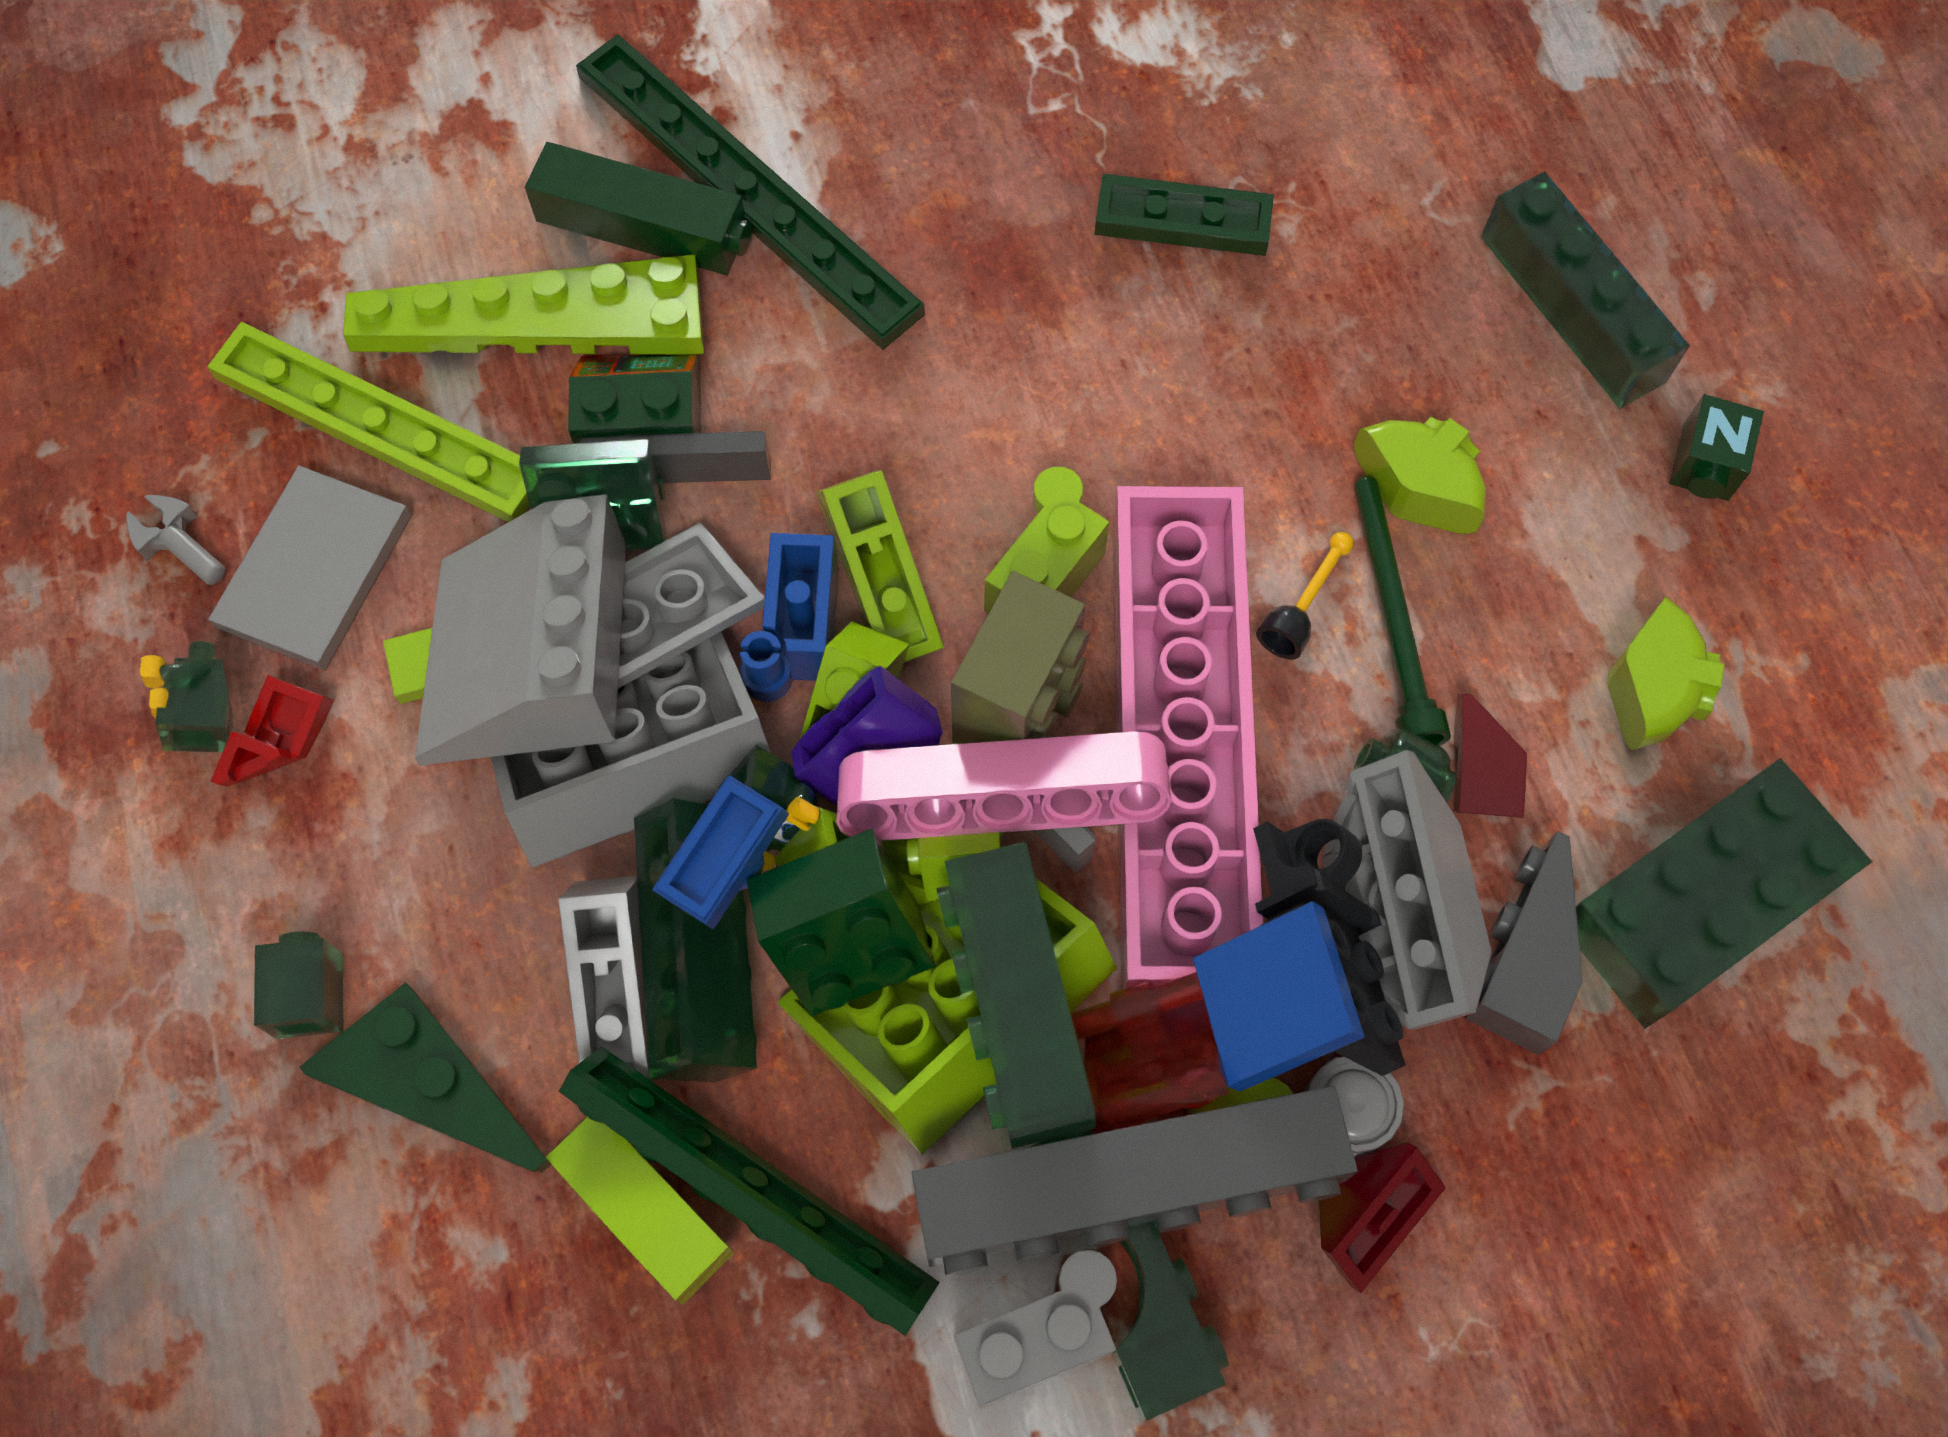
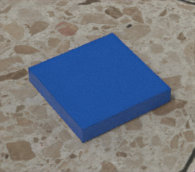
M1313 901L1193 958L1227 1085L1232 1089L1241 1092L1365 1038L1325 910Z

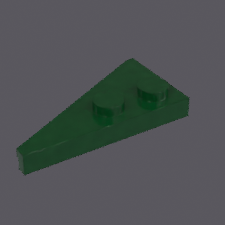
M406 982L299 1066L303 1073L313 1080L330 1085L454 1140L464 1142L515 1166L525 1168L534 1173L537 1171L542 1173L551 1165L546 1155L414 989Z

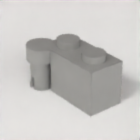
M1092 1250L1074 1253L1067 1258L1061 1267L1058 1280L1059 1292L954 1334L955 1344L980 1409L1107 1357L1116 1351L1100 1310L1114 1294L1117 1283L1115 1268L1106 1256Z

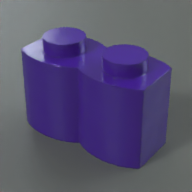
M878 666L863 676L847 692L836 709L820 718L798 741L791 752L795 778L837 807L839 765L844 758L853 753L867 750L939 745L943 730L937 708L882 666Z

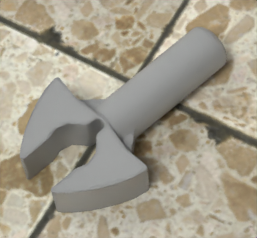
M146 495L145 498L163 516L164 529H159L158 527L147 528L129 511L127 512L126 521L133 546L146 561H149L159 550H169L206 584L214 585L223 579L226 573L224 565L186 533V526L198 517L189 504L172 497Z

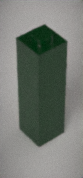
M548 141L524 187L536 222L659 257L695 255L698 268L726 276L729 274L736 255L743 256L751 238L752 226L750 222L746 221L741 195Z

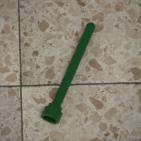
M1361 476L1355 482L1354 491L1403 700V705L1398 709L1400 717L1395 720L1399 745L1402 750L1409 751L1433 749L1445 744L1451 738L1446 713L1443 709L1437 707L1435 700L1428 697L1378 482L1372 476Z

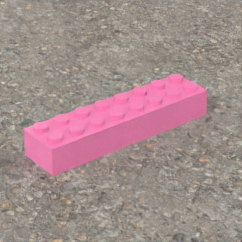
M1117 486L1112 520L1117 733L1147 732L1157 736L1164 743L1171 793L1170 807L1163 816L1143 823L1118 824L1122 998L1204 999L1193 958L1263 924V916L1257 913L1255 903L1262 900L1260 851L1253 828L1259 826L1243 487Z

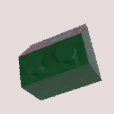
M700 354L581 356L569 376L568 431L581 465L583 466L580 458L581 438L701 433Z

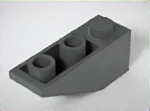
M1559 831L1541 849L1532 845L1523 858L1515 876L1516 881L1524 884L1516 904L1506 901L1493 924L1490 937L1499 942L1488 964L1476 1013L1465 1016V1019L1537 1055H1540L1558 1041L1582 985L1570 837Z

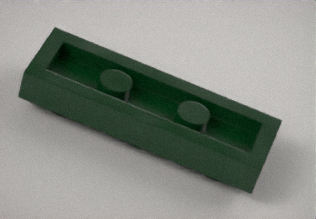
M1103 174L1094 235L1266 256L1274 194Z

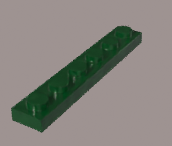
M601 1046L572 1068L558 1092L578 1105L579 1110L586 1117L608 1126L632 1143L640 1155L669 1169L690 1184L698 1196L720 1205L747 1224L750 1231L759 1239L774 1243L805 1265L807 1271L813 1277L824 1283L832 1284L862 1305L866 1313L874 1320L890 1325L904 1336H906L940 1282L604 1047Z

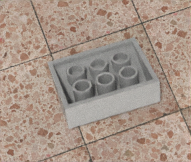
M607 494L544 502L442 559L415 759L419 766L614 742L626 543Z
M722 632L717 633L617 689L614 742L490 757L505 815L531 868L554 859L563 858L575 851L617 835L628 833L635 828L713 799L728 775L746 786H750L778 774L760 720Z

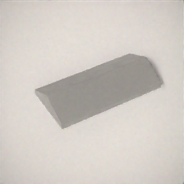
M701 522L625 562L618 689L764 608L765 597Z

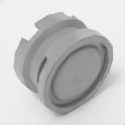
M1346 1057L1334 1058L1321 1067L1305 1087L1303 1092L1336 1086L1354 1158L1372 1153L1383 1146L1394 1136L1402 1122L1404 1101L1400 1086L1391 1073L1381 1076Z

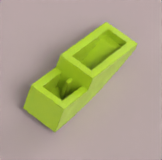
M587 1117L546 1156L547 1160L672 1298L680 1304L684 1305L734 1254L690 1205L637 1152L629 1141L605 1124L593 1121Z

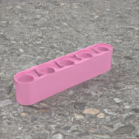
M1121 732L856 752L844 758L839 765L836 824L840 831L848 837L873 828L879 840L883 841L1153 821L1163 816L1171 803L1166 749L1164 743L1155 735L1147 732Z

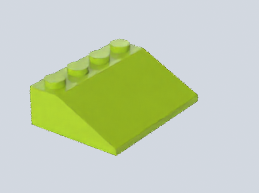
M1006 855V895L936 900L919 905L935 964L934 968L914 975L902 983L886 986L849 1001L842 1007L827 1010L812 1017L792 989L777 1002L782 1010L881 1116L922 1155L1118 969L1096 924Z

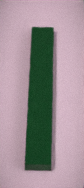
M619 34L615 35L576 65L579 78L693 181L741 195L746 221L750 222L752 226L751 233L882 350L887 348L925 316L923 302Z

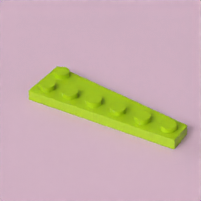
M696 256L662 257L658 259L607 263L346 293L343 336L350 352L431 353L440 350L450 353H480L487 345H509L514 347L516 353H538L539 345H570L573 354H596L597 346H629L630 354H704L699 272Z

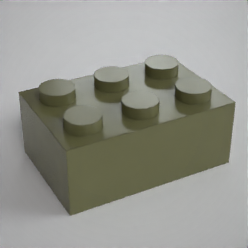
M1012 570L951 681L952 744L1055 737L1051 732L1058 714L1065 717L1070 715L1083 687V683L1079 679L1087 659L1082 657L1090 637V632L1082 629L1085 603Z

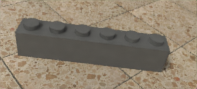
M1336 1086L911 1171L929 1267L944 1264L946 1276L966 1274L988 1267L987 1255L1015 1250L1017 1261L1051 1256L1060 1252L1058 1241L1086 1235L1089 1247L1123 1241L1131 1237L1128 1226L1157 1221L1159 1232L1188 1228L1201 1223L1199 1212L1227 1206L1230 1218L1252 1215L1271 1209L1269 1197L1297 1192L1299 1203L1332 1198L1342 1194L1339 1183L1346 1182L1358 1172Z

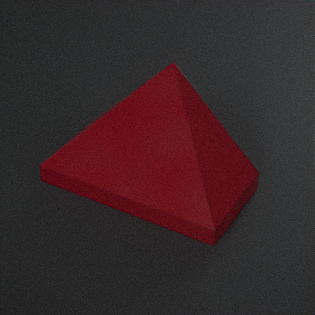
M1408 1142L1355 1157L1358 1172L1346 1182L1339 1183L1342 1194L1319 1200L1321 1249L1348 1284L1360 1293L1363 1292L1446 1188L1418 1147Z

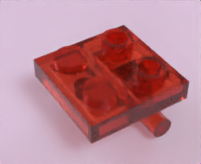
M1197 972L1153 986L1150 980L1111 992L1109 1001L1067 1014V1021L1073 1038L1075 1040L1085 1038L1084 1114L1093 1134L1138 1126L1147 1119L1181 1108H1199L1210 1103L1214 1098L1229 1094V1087Z

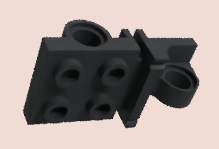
M1317 819L1286 832H1283L1268 821L1253 828L1272 893L1271 896L1255 903L1257 913L1266 917L1267 922H1270L1312 901L1325 910L1365 1038L1334 1052L1381 1076L1406 1066L1398 1042L1403 1038V1028L1395 1010L1386 1002L1379 979L1384 977L1383 964L1375 948L1368 941H1361L1359 939L1360 935L1382 925L1379 914L1376 910L1369 908L1367 904L1345 891L1346 884L1356 874L1362 861L1360 841L1350 831L1330 819ZM1339 839L1340 851L1338 857L1330 866L1319 869L1317 863L1319 852L1328 842Z

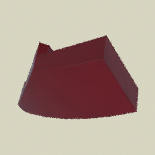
M1458 694L1453 747H1458L1459 749L1453 811L1468 814L1524 818L1527 753L1471 694Z

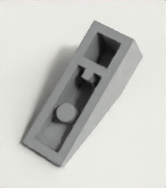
M639 875L576 881L558 898L579 1063L602 1046L653 1081L648 934L641 877Z

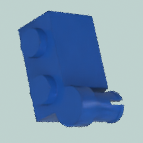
M770 533L763 630L748 634L740 645L743 648V652H740L742 660L740 667L741 678L748 694L758 701L771 702L780 699L789 691L793 680L816 681L825 647L834 638L839 570L834 535Z

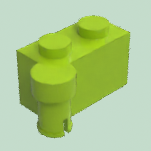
M1054 466L1045 469L1038 475L1034 482L1033 504L1038 512L1037 516L985 579L984 611L988 614L1012 570L1072 597L1105 555L1110 522L1082 504L1083 484L1080 477L1073 470Z

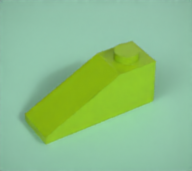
M882 470L872 471L816 491L815 493L830 535H834L836 552L867 627L908 643L909 647L904 662L944 648Z

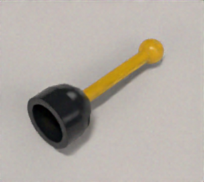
M1337 532L1332 535L1329 541V553L1295 606L1283 605L1275 607L1266 615L1256 631V636L1261 645L1269 652L1288 660L1300 657L1309 643L1312 634L1311 622L1306 611L1339 558L1352 551L1354 541L1350 534Z

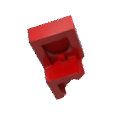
M267 675L244 733L231 730L210 782L228 787L306 758L334 700Z

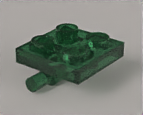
M648 439L521 447L519 466L531 509L549 501L607 494L625 540L626 550L651 549L666 541V528L660 500L665 498L664 481L662 476H655Z

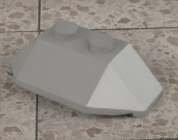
M1405 750L1350 771L1344 788L1347 790V793L1335 815L1334 821L1354 834L1362 847L1360 867L1346 884L1345 891L1367 904L1369 908L1376 910L1379 914L1382 925L1360 935L1359 939L1361 941H1368L1375 948L1381 959L1384 977L1379 979L1386 1002L1395 1010L1401 1024L1411 1030L1476 1013L1492 951L1461 824L1412 751ZM1339 839L1332 840L1325 845L1322 854L1324 868L1330 866L1338 857L1340 851Z

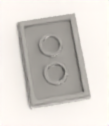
M298 465L208 620L216 629L325 671L411 518L410 511L406 505Z

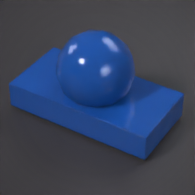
M728 775L652 890L714 930L737 893L748 889L746 879L762 873L765 864L764 852L789 816V813L781 806Z

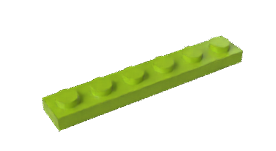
M242 321L207 366L216 380L507 522L526 513L548 480L543 466Z

